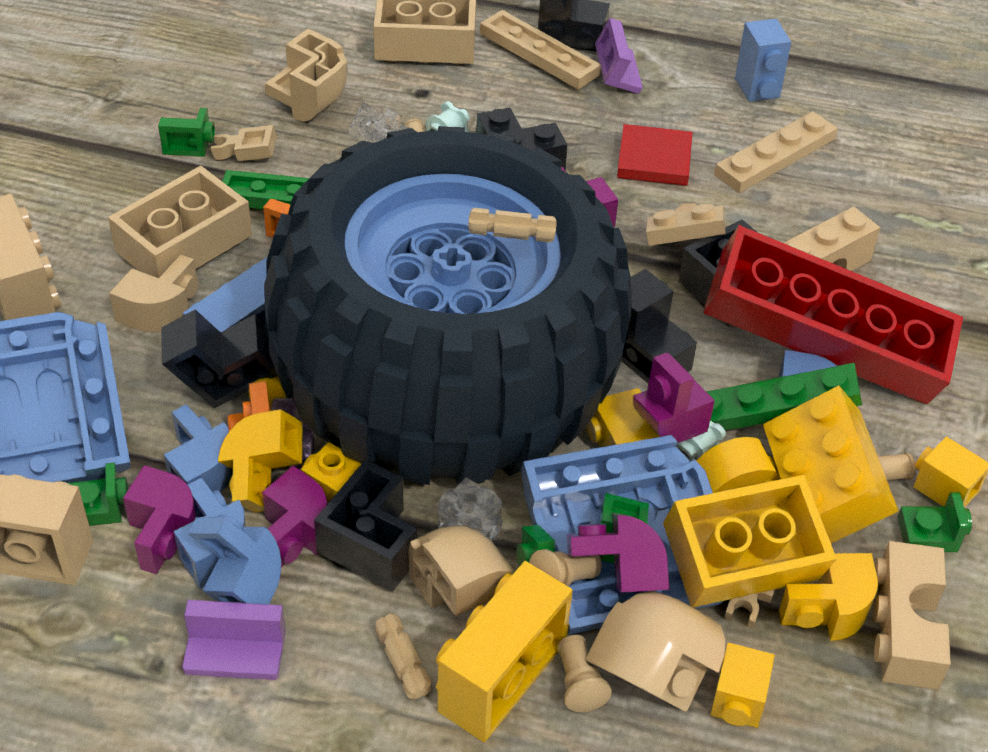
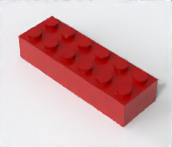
M741 225L737 227L722 250L703 311L706 315L794 351L826 358L837 366L855 363L858 377L924 404L931 402L950 384L963 317Z

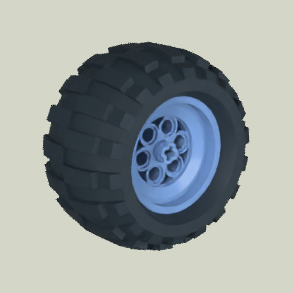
M438 126V131L417 132L413 128L387 132L386 139L375 143L363 140L342 150L340 159L330 164H323L293 194L288 215L281 214L266 260L267 276L264 283L265 329L269 338V354L286 398H294L301 420L319 438L323 437L327 442L335 446L341 444L343 455L359 463L368 460L380 467L386 466L399 470V476L403 477V481L430 485L431 477L455 478L457 486L484 483L485 480L492 479L494 471L502 469L507 475L511 476L521 472L523 461L548 457L563 442L569 445L587 427L598 409L599 403L602 404L613 385L622 358L632 305L627 247L620 229L613 227L606 207L595 196V190L581 175H571L561 169L562 160L540 148L530 150L516 144V138L495 132H490L489 135L465 132V127ZM472 208L489 209V213L495 214L496 210L532 214L531 218L538 219V215L553 216L557 222L555 238L553 242L548 243L535 241L536 237L530 236L529 240L495 237L493 232H487L486 235L471 234L468 230L469 213Z

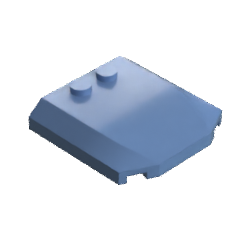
M61 312L0 321V474L8 476L15 474L28 479L47 482L61 481L72 483L105 479L106 463L115 462L118 474L131 468L106 324L96 322L97 325L74 320L73 315Z
M672 435L523 461L521 468L524 496L532 525L539 524L555 540V552L561 551L568 554L567 534H578V525L599 524L605 493L649 503L647 524L661 538L668 560L669 590H657V592L677 598L689 606L690 603L663 522L675 501L712 494L713 492L705 470L695 459L691 462L676 447L678 442ZM601 561L602 568L599 576L573 581L568 586L573 589L567 635L601 629L607 615L617 602L624 603L634 595L648 591L620 592L616 588L615 564ZM721 601V602L712 603V604L703 605V606H698V607H694V608H695V609H699V608H704V607L719 605V604L722 603V601Z

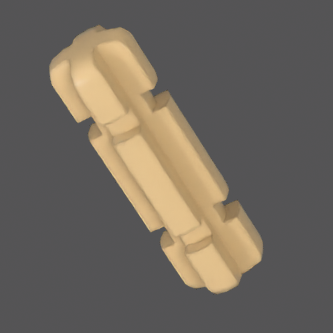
M472 208L469 213L468 230L471 234L486 235L487 232H493L495 237L529 240L530 236L536 237L535 241L550 243L555 238L557 222L553 216L538 215V219L531 218L532 214L496 210V213L492 214L489 213V209Z
M390 613L385 617H380L375 622L376 633L380 642L386 646L384 650L398 678L404 682L402 687L407 697L416 700L421 696L428 695L431 692V680L426 670L421 668L422 662L408 634L403 632L404 626L399 616Z

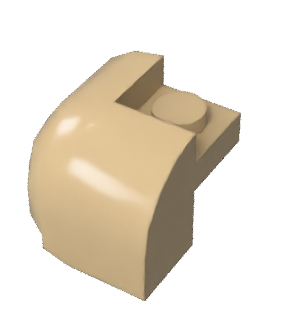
M306 29L286 44L287 68L265 83L266 95L292 107L293 119L302 122L313 119L334 103L345 89L348 72L347 59L343 53V47L332 39L313 30Z
M459 525L447 526L431 531L411 541L409 544L410 579L431 609L446 602L455 616L472 608L475 609L479 605L485 607L494 597L495 589L503 576L507 573L512 575L515 573L494 543L477 529Z
M648 591L636 594L624 603L617 602L607 615L585 660L687 712L707 669L719 673L725 656V636L721 625L713 618L677 598L657 591Z

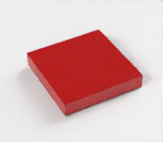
M624 124L617 178L688 186L693 132Z

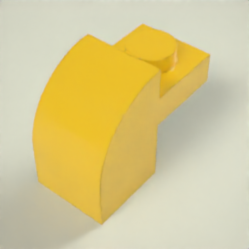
M279 409L250 415L239 421L229 431L221 445L218 462L233 469V476L230 479L232 502L240 500L244 508L254 513L265 512L262 492L271 485V469L302 464L303 422Z
M740 437L722 442L706 451L696 460L705 470L713 493L780 480L774 458L768 456L760 440L753 437Z
M835 553L837 560L818 580L819 584H786L779 608L781 625H798L803 628L827 625L830 641L842 640L858 632L867 619L878 587L872 553Z

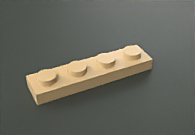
M504 10L497 12L480 23L481 35L578 90L600 76L601 64Z
M812 111L717 163L714 175L736 192L741 193L835 140L838 128Z

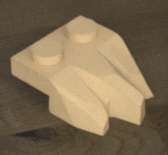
M696 203L680 205L675 211L663 210L655 213L652 217H647L646 234L649 246L725 234L727 221L723 205H696Z

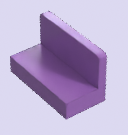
M609 18L595 43L604 84L639 94L643 87L633 50L629 49L622 22Z
M201 600L187 601L184 617L189 638L182 665L186 675L276 680L278 678L286 634L283 605Z

